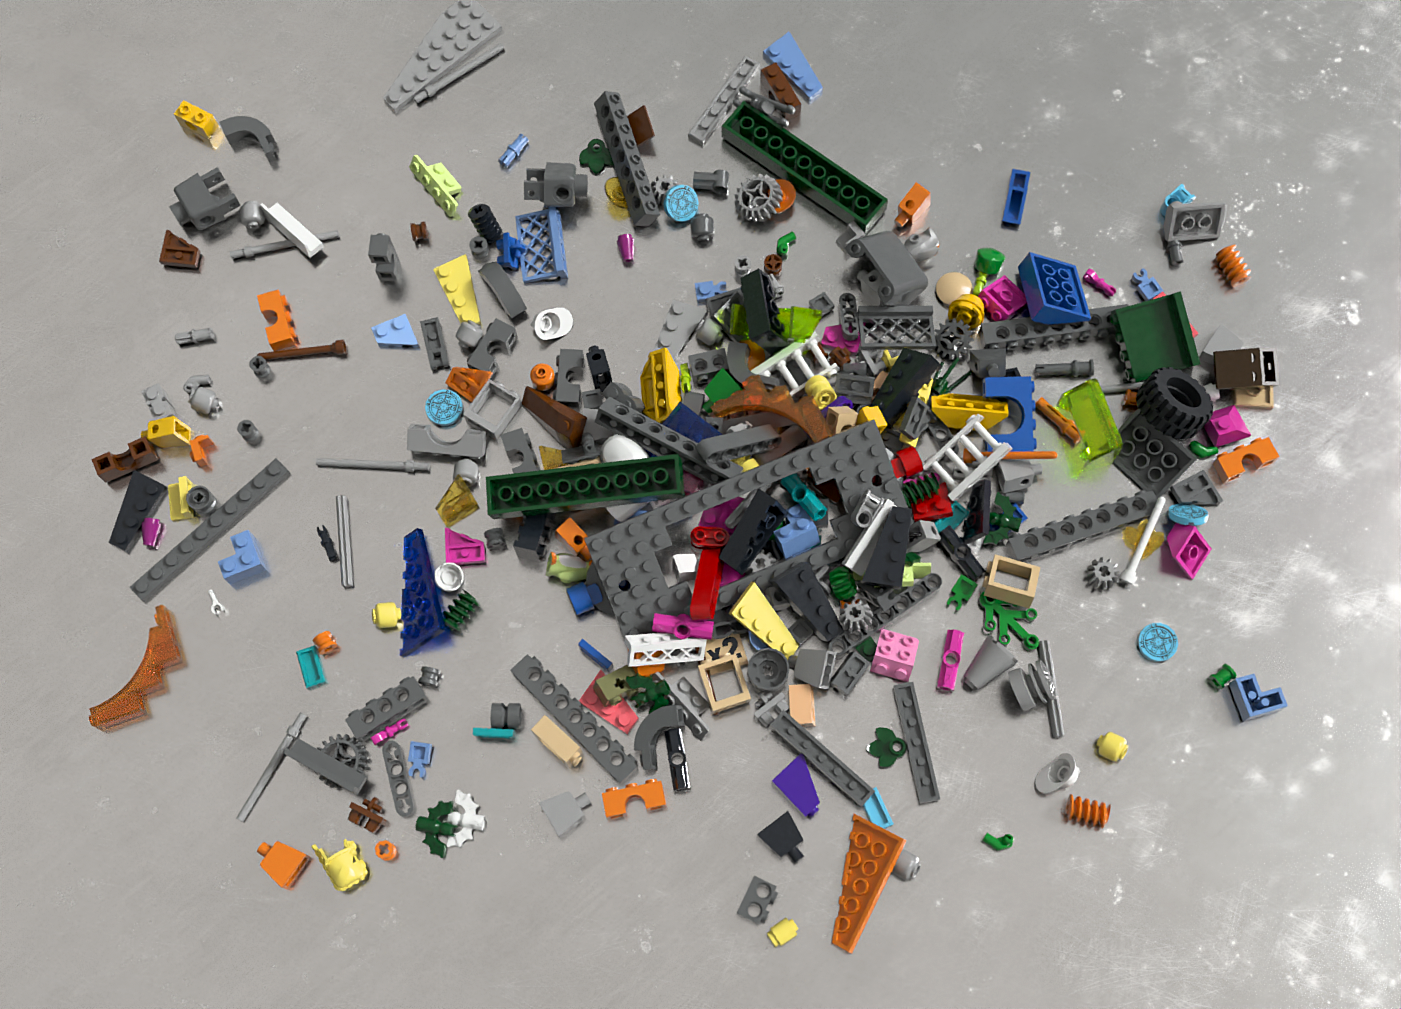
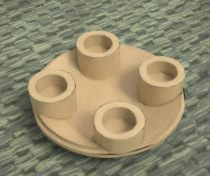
M950 272L940 277L936 285V293L943 304L949 307L961 295L972 294L973 286L965 275L958 272Z

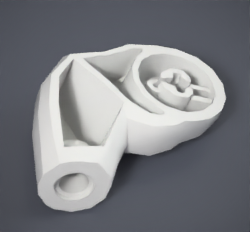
M618 434L610 436L601 448L602 463L649 458V454L644 448ZM648 502L609 506L606 508L615 519L623 522L642 509Z

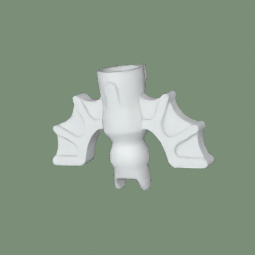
M461 790L456 791L455 803L461 805L465 809V813L452 812L448 814L447 821H443V823L448 822L463 827L460 832L453 833L456 835L455 837L448 836L447 847L453 845L461 847L465 840L473 839V829L479 831L484 829L486 818L484 815H476V809L479 804L472 801L470 793L465 794Z

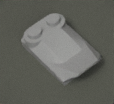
M1179 201L1172 202L1166 210L1164 221L1165 239L1170 242L1173 240L1219 238L1221 227L1225 222L1228 205L1224 202L1183 204Z

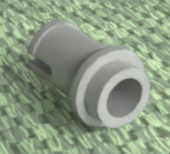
M770 274L775 298H778L784 294V287L779 285L773 274Z

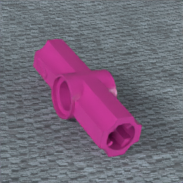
M655 613L652 631L674 634L679 639L696 637L711 640L714 622L705 620L693 621L686 614L671 616Z
M947 630L937 688L941 690L954 691L964 639V633L959 630ZM952 656L955 659V664L947 663L946 657Z

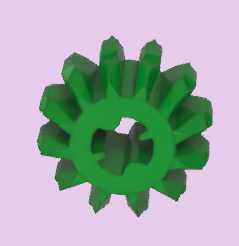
M846 566L838 567L829 573L831 587L838 599L847 600L857 594L856 580L849 568Z

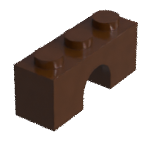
M777 62L761 69L760 81L768 95L773 93L777 102L787 106L792 105L795 108L794 114L778 110L782 118L789 121L801 115V102Z
M146 436L128 443L129 449L124 453L112 454L107 452L91 459L97 475L106 483L159 460L153 444Z

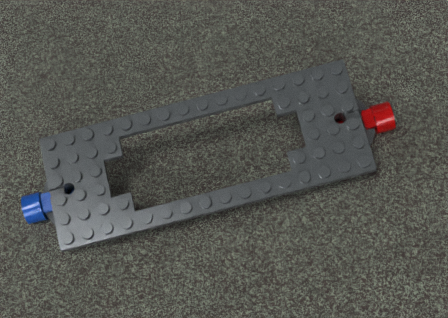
M871 419L584 538L592 560L587 571L586 584L581 582L566 589L575 614L579 615L594 609L593 605H595L603 613L614 616L624 639L627 635L661 633L652 631L655 613L671 616L686 614L691 617L690 604L692 593L687 581L685 580L668 587L654 553L672 545L665 527L806 468L810 469L815 485L834 478L847 512L829 520L836 538L721 586L715 611L736 603L751 582H755L760 591L763 592L769 587H774L769 580L800 562H809L812 570L844 558L848 555L864 530L863 527L855 526L851 521V514L863 492L869 489L875 496L889 499L897 507L908 508L901 491L903 477L906 479L923 471L920 455L913 446L893 454L888 448H885L875 419ZM861 513L858 517L860 523H863L865 521V515L863 513ZM911 517L910 525L914 524V522H913V520H912V517Z

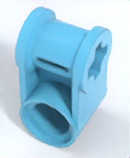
M1181 184L1165 198L1160 207V213L1165 217L1167 207L1172 202L1179 201L1183 204H1190L1196 196L1194 194L1191 195L1184 188L1185 185Z

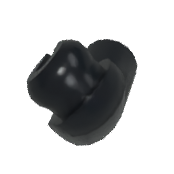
M768 540L762 548L764 552H770L773 558L776 559V562L784 558L777 543Z

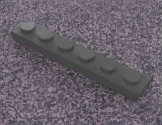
M908 682L894 685L893 689L919 802L923 804L940 800V794L914 683Z
M783 710L770 724L777 733L861 807L875 792L874 789L786 711Z

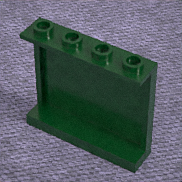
M1181 291L1111 311L1110 321L1116 329L1115 339L1120 344V357L1122 362H1125V376L1127 380H1130V383L1147 379L1158 368L1173 367V369L1181 370L1201 364Z

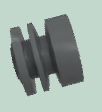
M765 648L752 655L748 663L747 675L749 682L755 689L764 693L776 692L787 681L789 663L783 653L777 649ZM764 668H766V669L772 668V671H771V674H772V675L770 676L769 674H767V675L765 676V675H764V671H765Z

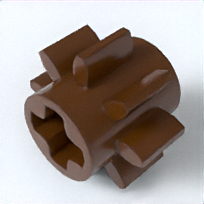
M838 346L829 353L830 361L828 363L830 365L836 363L842 370L844 364L851 362L850 355L852 353L846 347L842 349Z

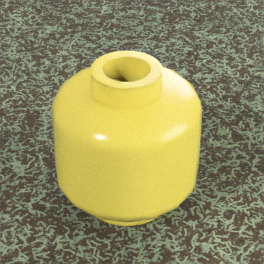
M393 602L378 603L375 609H372V621L378 628L395 627L397 621L401 620V610L396 608Z
M1108 732L1105 736L1101 735L1096 744L1099 747V754L1113 762L1119 759L1122 760L1129 747L1126 745L1125 738L1113 732Z

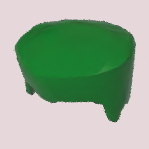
M980 248L977 251L974 264L977 270L985 274H997L1006 257L994 248Z

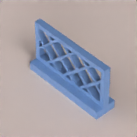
M548 207L546 210L515 216L518 240H520V244L526 247V251L521 254L520 258L524 284L558 276L561 279L567 278L564 240L558 208ZM547 215L548 220L544 225L537 222L541 216ZM530 220L531 223L526 229L521 227V221ZM535 224L541 227L536 235L529 232ZM544 231H547L550 235L546 241L539 238ZM527 234L533 237L528 245L523 243V239ZM538 240L543 245L538 251H535L531 247ZM546 247L552 250L547 258L541 254ZM529 250L535 254L530 262L525 259V255ZM538 257L545 260L540 268L534 265ZM548 263L554 266L553 272L546 273L543 271ZM531 267L537 270L534 276L527 277V272Z

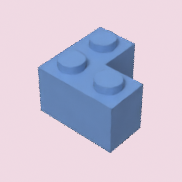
M800 504L786 509L788 512L785 517L786 526L773 531L777 546L785 559L820 543L817 527Z
M249 530L230 537L236 554L218 561L223 578L230 585L266 570L255 537Z
M1255 674L1236 678L1229 683L1243 721L1275 713L1288 706L1281 687L1261 692Z

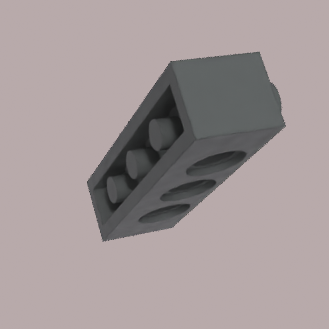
M414 676L404 678L397 687L385 690L381 697L371 699L365 704L364 708L356 709L348 715L345 721L358 741L363 742L429 700ZM400 694H408L406 700L399 701ZM389 703L390 709L387 712H382V706ZM372 714L373 720L370 723H365V717Z

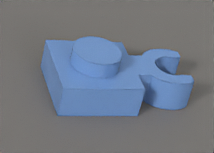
M1144 268L1140 271L1142 277L1133 273V281L1139 283L1136 289L1145 301L1153 299L1163 291L1154 277L1148 279V273Z
M713 281L695 283L697 303L705 302L706 298L728 292L720 290L726 287V282L722 281L717 285H713Z
M411 741L408 761L413 762V766L409 769V776H414L415 769H419V777L425 776L426 771L423 764H429L432 744Z

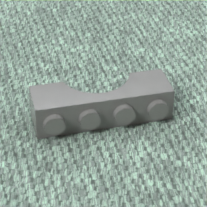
M412 423L407 428V450L413 451L415 454L430 452L435 456L450 454L451 457L469 456L470 459H480L486 452V431L467 429L461 439L449 442L437 437L431 425Z

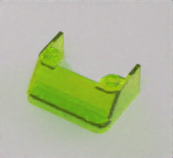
M732 304L730 334L748 336L749 328L745 319L746 309L743 305ZM791 306V308H779L780 314L777 315L780 323L784 324L785 331L782 332L784 338L794 339L796 343H805L806 340L811 338L822 318V310Z
M1094 378L1061 394L1056 404L1057 408L1061 407L1066 412H1071L1083 443L1079 451L1081 460L1085 461L1082 468L1083 473L1111 465L1122 449L1121 436L1098 380Z

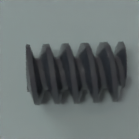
M478 204L468 211V217L474 224L477 233L486 239L487 244L500 239L503 233L502 228L499 226L488 205Z

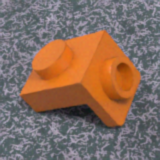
M199 435L189 441L192 449L190 456L193 462H197L200 467L208 465L203 448L213 445V441L208 435Z

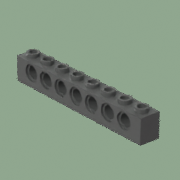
M604 91L595 101L594 106L634 226L649 227L660 216L620 94Z
M1129 305L1089 309L1091 320L1084 322L1047 325L1031 320V317L982 323L979 329L982 349L1007 348L1008 350H1013L1019 346L1033 347L1036 344L1042 343L1050 345L1057 341L1070 342L1073 339L1079 338L1086 340L1094 336L1107 337L1110 334L1116 333L1115 326L1107 321L1110 320L1111 311ZM1089 322L1094 323L1096 326H1091ZM1070 325H1075L1078 329H1073ZM1052 327L1058 328L1059 331H1054ZM1033 330H1039L1041 334H1037ZM1020 332L1023 336H1017L1015 333ZM997 335H1003L1005 338L1000 339Z
M608 397L598 408L595 423L634 441L640 447L657 456L678 454L682 459L683 470L711 485L738 475L743 471V467L730 460L712 465L706 464L696 451L698 443L611 397Z
M1142 490L1135 493L1133 497H1121L1116 503L1110 504V502L1100 505L1098 509H1086L1078 516L1072 514L1063 518V521H1051L1042 528L1033 527L1027 531L1028 533L1022 535L1020 533L1013 534L1006 543L1007 549L1012 559L1026 562L1149 520L1157 502L1153 490L1148 492ZM1132 505L1139 506L1140 511L1133 509ZM1114 511H1120L1123 517H1118ZM1096 517H1102L1105 523L1098 522ZM1078 523H1084L1087 529L1080 528ZM1060 529H1066L1069 535H1063ZM1043 535H1048L1051 541H1045ZM1030 541L1033 547H1027L1024 542Z
M527 654L510 670L512 675L622 786L638 770L636 765L638 761L631 754L626 755L622 751L624 747L619 741H612L608 737L610 735L609 731L603 725L599 727L595 723L596 718L589 711L585 713L581 709L583 705L575 697L571 699L567 695L569 693L567 688L563 684L558 685L554 681L555 676L549 670L545 672L540 667L542 663L535 656L531 658ZM532 673H539V679L535 681L530 680ZM547 686L553 687V692L549 695L543 693L544 688ZM560 700L567 701L566 707L562 709L557 708V703ZM579 714L581 718L578 722L573 723L570 721L572 715ZM587 728L595 730L594 734L590 737L584 735V731ZM599 743H608V748L605 751L598 750ZM620 756L622 762L619 765H613L611 763L613 757Z

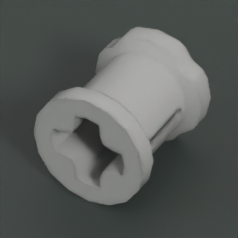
M741 255L735 259V274L739 278L751 272V260L749 257Z

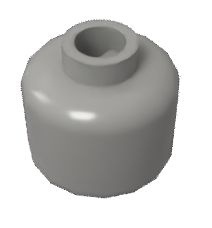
M246 201L240 207V219L244 226H247L249 229H257L264 223V212L257 201Z
M711 318L702 319L695 330L697 332L696 337L708 345H712L714 342L719 343L723 336L721 332L722 326Z
M468 320V322L461 323L455 336L459 340L458 344L468 349L469 346H477L483 331L479 324Z
M198 387L196 390H192L188 403L191 404L193 410L208 414L211 409H216L218 400L215 399L216 394L214 391Z
M470 459L456 462L453 471V481L461 488H469L474 485L478 477L479 468L477 464Z
M902 849L892 873L905 880L914 879L921 867L919 858L909 851Z

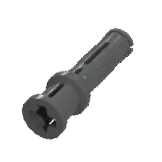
M1090 359L1086 362L1073 360L1071 363L1036 364L1035 371L1037 372L1035 374L1036 376L1071 374L1074 377L1078 375L1093 376L1094 361Z

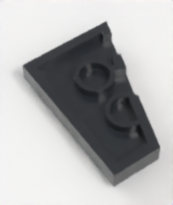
M984 479L972 487L968 503L970 513L967 520H964L963 527L966 528L964 537H960L965 544H969L989 534L991 511V481Z

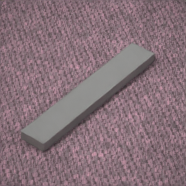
M746 55L688 133V138L701 145L705 144L733 105V100L737 99L741 94L739 88L741 86L746 87L759 69L760 63Z

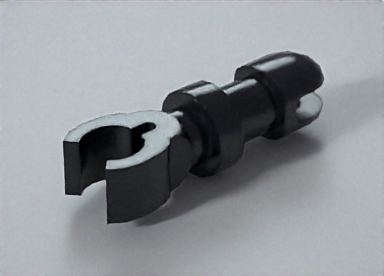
M322 525V531L317 527V533L322 540L320 543L325 548L329 561L337 559L332 546L333 541L328 537L326 527Z

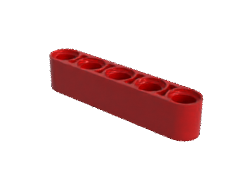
M722 548L705 549L701 552L690 604V615L693 621L714 618L724 562L719 558L723 550Z

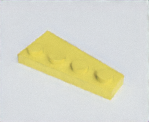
M462 255L434 268L433 271L460 324L471 320L480 325L481 321L467 255Z
M751 582L729 614L769 648L777 649L783 653L788 660L795 653L799 645L756 583Z

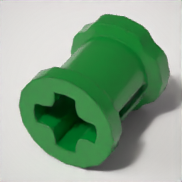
M1223 664L1222 669L1216 674H1211L1209 679L1216 688L1223 689L1224 684L1231 679L1234 680L1237 675L1232 667L1228 664Z

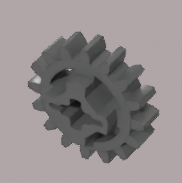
M953 318L951 323L946 319L945 325L939 324L940 330H934L938 333L935 336V340H937L936 347H939L937 352L939 354L943 352V357L945 358L949 355L950 359L954 360L956 355L960 359L961 353L967 355L966 349H972L969 343L974 341L970 337L973 331H968L970 326L968 324L964 325L963 320L957 323V319ZM958 327L963 330L965 336L959 334ZM954 336L957 337V338H959V339L953 340V342H951L950 340H948V339H950V338H953ZM942 342L947 344L948 350L944 348Z

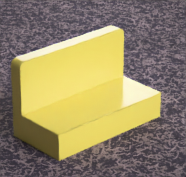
M186 476L178 477L179 483L168 485L170 518L172 521L195 518L194 510L186 501V495L192 488V482Z

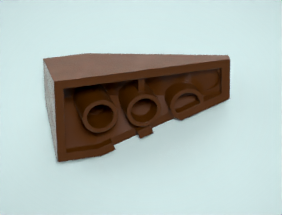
M526 386L522 405L560 444L567 448L578 447L588 417Z

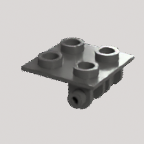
M584 433L582 435V446L561 450L563 464H575L578 460L585 458L586 460H592L601 455L599 443H594L591 433Z

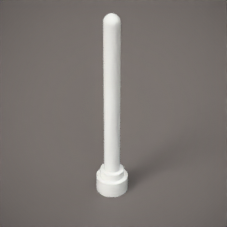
M1162 496L1158 498L1128 569L1121 572L1119 579L1131 585L1135 583L1137 578L1135 577V570L1166 501Z

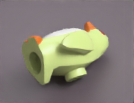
M550 552L545 576H557L563 583L567 584L584 580L587 577V571L592 560L585 562L571 554H555Z

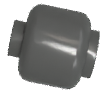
M707 213L695 214L694 218L690 220L691 235L698 238V241L709 240V237L714 235L713 218Z

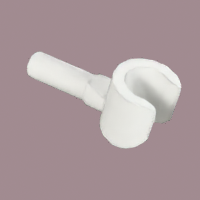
M209 590L208 594L213 604L211 606L212 613L217 615L215 611L217 606H220L224 612L225 607L218 603L213 590Z

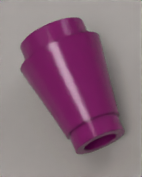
M631 234L619 235L616 243L623 262H631L634 260V238H632Z
M144 518V522L141 523L143 545L155 546L161 527L159 519Z

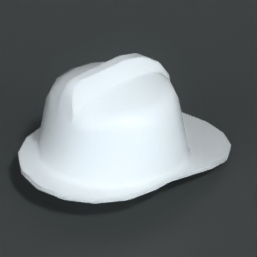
M553 308L537 313L533 323L530 324L539 338L548 340L566 335L572 328L573 318L567 309Z
M1067 753L1061 754L1043 767L1036 776V788L1042 793H1051L1059 787H1071L1076 782L1080 773L1074 757Z

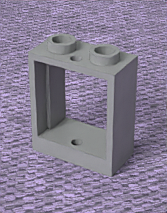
M489 379L463 415L466 422L479 430H485L486 434L497 440L521 407L522 402L517 392L513 390L508 391L499 381L493 382ZM492 392L512 403L497 426L477 415Z

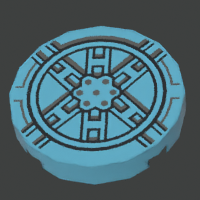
M676 185L667 191L663 205L668 217L675 221L683 222L690 220L695 215L699 202L697 194L692 188L686 185Z
M442 389L435 391L429 396L426 401L425 410L432 423L449 426L460 419L463 404L457 393Z
M1175 504L1169 507V518L1176 523L1188 525L1189 522H1194V525L1198 526L1207 522L1208 512L1202 507L1192 504Z
M1152 623L1145 626L1139 633L1137 643L1139 651L1146 659L1153 662H1162L1170 659L1176 653L1178 638L1174 630L1168 625Z

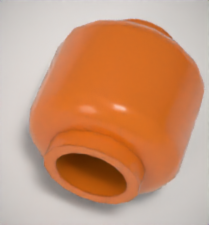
M541 363L532 368L530 372L532 385L541 391L552 388L555 383V375L551 366Z

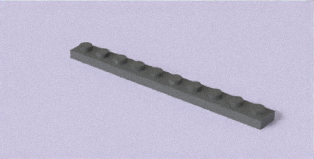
M275 458L129 588L141 601L145 602L290 473L288 469Z

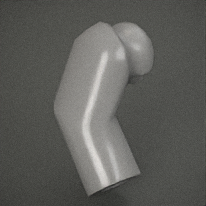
M191 376L183 386L184 391L191 393L193 389L196 390L201 384H210V376Z

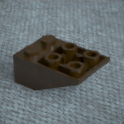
M1249 348L1213 352L1216 389H1270L1280 385L1277 348Z

